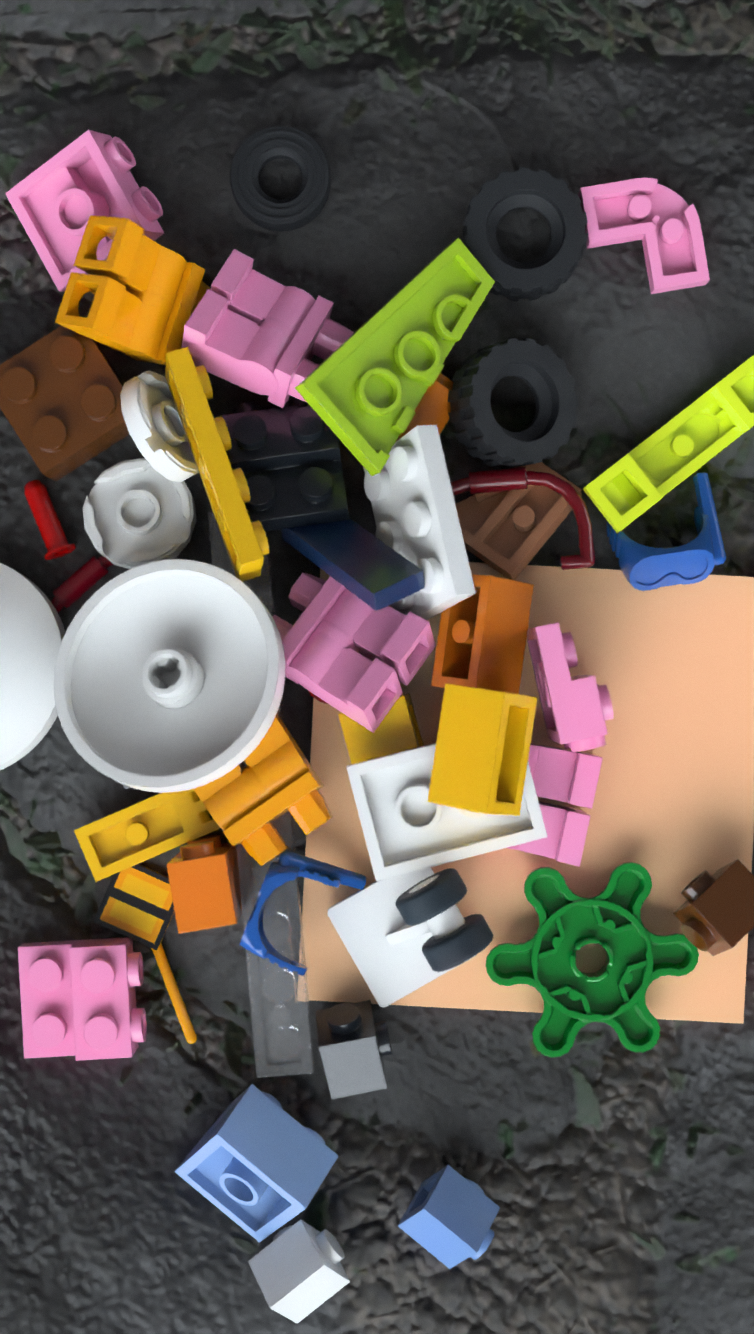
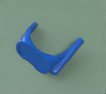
M697 473L693 478L698 507H695L694 522L699 535L687 544L674 548L644 546L630 539L623 531L616 533L607 521L606 530L611 549L615 551L616 558H619V567L625 578L635 589L646 591L671 585L698 583L710 575L715 565L723 564L726 561V553L708 473Z
M284 851L280 855L278 862L273 861L267 871L256 904L244 930L240 946L263 959H270L269 962L279 964L278 967L282 969L285 967L288 968L289 972L296 971L298 975H305L307 967L280 954L271 945L265 934L263 915L269 896L276 888L286 882L295 880L297 877L309 878L339 888V885L342 884L363 890L366 884V876L291 851Z

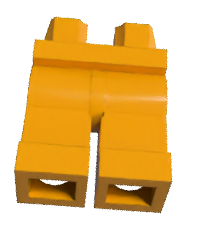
M90 215L74 262V266L88 274L71 272L55 323L125 353V355L137 361L166 365V353L182 348L184 326L206 291L211 289L202 281L205 269L195 263L187 262L180 254L148 238L143 234L145 229L128 218ZM108 236L112 240V245L107 260H97V246L104 237ZM87 292L93 293L95 296L88 318L79 317L78 306L82 296Z
M276 713L273 723L259 745L244 760L247 766H244L241 762L222 777L206 785L193 788L210 815L221 827L231 845L242 844L247 853L261 866L266 865L289 848L272 824L280 816L290 811L305 835L310 834L333 817L325 798L319 791L324 786L323 782L311 767L278 713Z

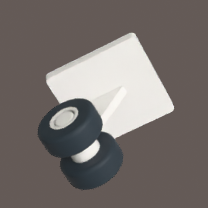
M430 867L375 881L364 887L363 890L357 891L328 909L329 919L380 1007L389 1006L475 957L492 942L493 933L484 917L480 914H473L463 918L456 905L467 893V887L456 869L448 868L435 874Z

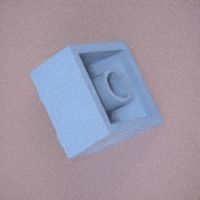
M251 1084L230 1103L180 1163L175 1173L258 1242H261L307 1208L337 1160L338 1155L325 1145L323 1138L317 1132L302 1126L284 1111L280 1102L274 1096L260 1091Z

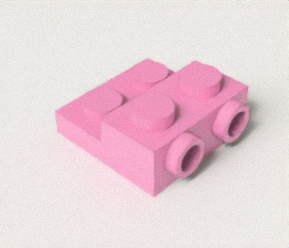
M87 130L5 193L59 292H65L71 272L88 274L74 266V262L90 215L128 218L144 228L143 234L153 241L164 234L157 220L163 215L162 206L147 187L142 186L139 188L130 169L136 166L134 155L125 142L116 136L112 138L108 134ZM108 236L104 237L97 246V260H107L112 245V240Z
M559 622L528 629L527 643L548 739L564 744L565 749H571V752L605 746L604 735L608 734L605 720L613 719V708L607 686L605 684L599 686L594 675L570 676L569 668L578 665L575 645L570 632L561 633Z
M124 937L22 943L18 946L24 1058L75 1056L76 1061L133 1057L139 1047L138 1042L146 1041L147 1020L145 1009L136 1008L135 986H142L144 970L141 952H133L132 939Z

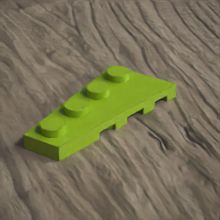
M459 237L441 251L295 387L299 394L371 476L381 472L390 457L389 452L399 435L405 432L416 414L414 410L428 387L436 381L444 367L443 362L454 344L461 339L495 283Z

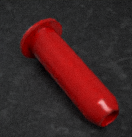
M37 479L27 482L24 486V494L48 551L44 555L45 560L56 559L71 553L76 549V545L68 543L45 485Z

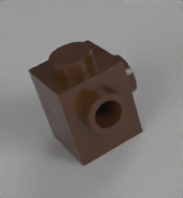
M739 859L718 869L712 876L705 870L682 890L681 894L687 901L673 913L683 924L681 929L685 937L699 950L708 951L712 956L730 950L754 927V875Z

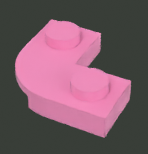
M635 178L580 188L578 196L582 201L580 206L582 212H586L588 221L585 227V233H588L587 249L642 240L651 294L704 286L710 281L701 223L697 210L693 204L689 206L675 191L657 184L658 179Z

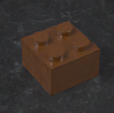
M59 326L0 365V409L41 473L57 482L130 434L121 411L120 393L124 383L97 341L64 326Z

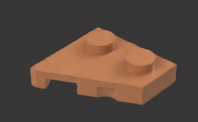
M542 462L526 465V471L551 473L570 483L582 498L579 487ZM528 485V489L474 494L455 504L466 550L510 580H515L573 510L562 495L545 486Z

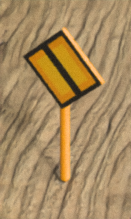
M137 864L113 875L93 922L152 949L186 1041L189 1044H194L197 1041V1035L161 944L175 912L169 877Z

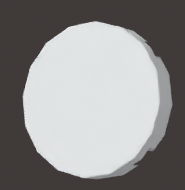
M149 370L125 382L120 393L121 411L127 429L141 454L156 471L168 480L182 482L199 473L165 376Z
M146 458L121 461L104 470L94 481L96 485L91 489L89 497L88 495L86 496L83 505L84 529L96 550L114 565L132 569L150 562L175 559L190 542L196 524L194 498L184 481L168 480L156 471Z

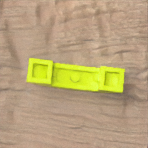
M754 355L583 488V491L616 533L622 531L660 501L667 493L754 426Z

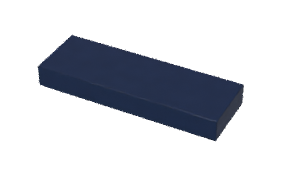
M350 518L344 521L281 529L284 541L375 611L425 588L423 570Z

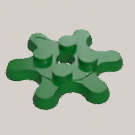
M626 862L617 866L612 871L604 891L590 898L579 897L572 893L567 887L564 877L555 869L540 867L533 870L524 882V893L527 900L538 913L539 925L537 932L530 940L524 943L498 944L488 953L485 966L492 981L503 986L528 984L535 987L541 993L544 1001V1010L540 1019L534 1025L532 1037L537 1050L544 1056L554 1058L568 1053L573 1047L579 1030L592 1022H603L611 1026L617 1033L623 1046L630 1051L643 1053L651 1050L659 1040L660 1026L657 1019L646 1006L645 994L647 987L660 976L670 975L679 977L687 975L694 970L698 963V949L690 943L684 934L655 935L643 926L640 918V909L644 900L650 894L652 881L648 871L640 864ZM598 943L606 951L605 964L596 972H582L576 966V951L586 944Z

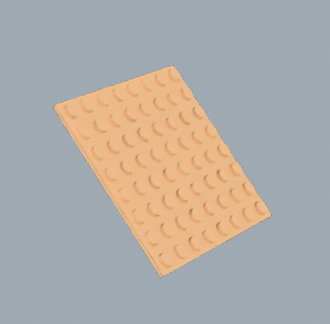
M469 562L471 574L507 579L486 563ZM527 565L515 581L534 584L528 629L559 622L561 633L570 632L574 641L578 662L576 667L569 668L570 676L594 675L599 686L604 684L607 686L613 708V719L605 720L608 733L604 735L606 745L578 751L603 758L592 809L537 796L540 802L582 810L590 815L580 867L509 848L431 867L435 874L448 868L457 870L467 887L466 895L456 903L463 918L473 914L482 915L493 933V940L475 957L390 1005L542 1013L544 1001L541 993L535 987L528 984L499 985L489 977L485 966L488 953L496 945L502 943H524L530 940L537 932L539 925L538 913L527 900L524 893V882L527 876L537 868L550 867L557 870L564 877L566 885L572 893L579 897L590 898L604 891L612 871L617 866L626 862L640 864L648 871L652 881L650 894L644 900L640 909V918L643 926L655 935L683 934L681 929L683 924L673 913L687 901L681 894L682 890L703 871L707 870L712 876L718 869L739 859L752 873L754 836V577L709 575L706 579L694 584H678L641 591L635 589L627 581L622 570L595 568L562 570V567ZM320 568V578L327 581L330 575ZM441 613L427 620L430 623L436 646ZM526 639L519 695L537 697L531 743L565 749L564 744L548 739ZM436 646L408 686L400 682L403 691L401 695L410 693L424 745L436 743L445 689L431 686ZM313 698L310 765L324 784L319 791L325 798L333 817L306 835L305 856L365 875L366 887L376 880L346 767L351 765V760L338 713L341 712L331 705ZM304 877L300 963L307 967L305 975H299L298 1000L346 1003L371 1000V1004H378L327 914L331 906L360 889L342 884L339 885V888ZM748 933L732 949L712 956L708 951L704 952L698 949V963L694 970L687 975L679 977L670 975L660 976L653 980L647 987L645 994L646 1006L650 1013L656 1019L744 1024ZM598 943L586 944L576 951V966L582 972H596L605 964L606 951Z

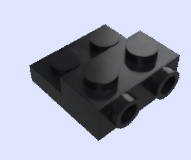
M293 397L289 401V406L266 409L265 405L259 402H244L234 408L233 414L221 415L225 420L231 439L232 449L226 451L232 470L242 469L248 484L250 502L244 504L251 522L259 520L264 531L349 520L338 437L307 402Z

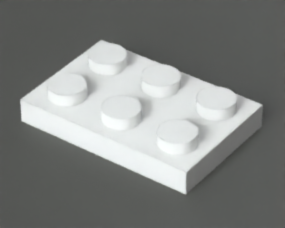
M417 425L395 442L389 452L390 457L380 473L371 476L364 468V490L372 504L377 527L376 537L423 570L425 588L391 604V606L405 615L410 611L428 620L472 596L476 591L437 425Z
M436 743L347 765L375 880L380 881L548 837L529 763H527L520 816L483 814L427 802Z

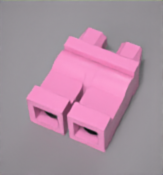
M234 249L212 282L211 289L206 291L186 322L182 348H189L195 367L204 365L207 372L253 393L269 395L268 402L281 408L285 406L290 395L306 402L295 387L319 366L311 361L313 356L316 355L324 360L327 359L354 332L330 319L334 305L333 302L321 296H318L315 300L312 295L303 289L295 286H284L253 270L254 259Z
M302 573L291 587L288 596L292 606L303 612L294 625L276 615L272 616L280 633L284 648L285 677L296 684L299 683L305 689L374 733L403 693L400 682L408 686L435 648L436 644L430 623L410 611L405 615L389 606L375 611L331 576L325 581L313 575Z
M531 743L528 763L537 796L592 809L603 758L594 754L571 752V750ZM539 801L548 837L507 848L552 858L559 862L580 867L590 815L582 810Z

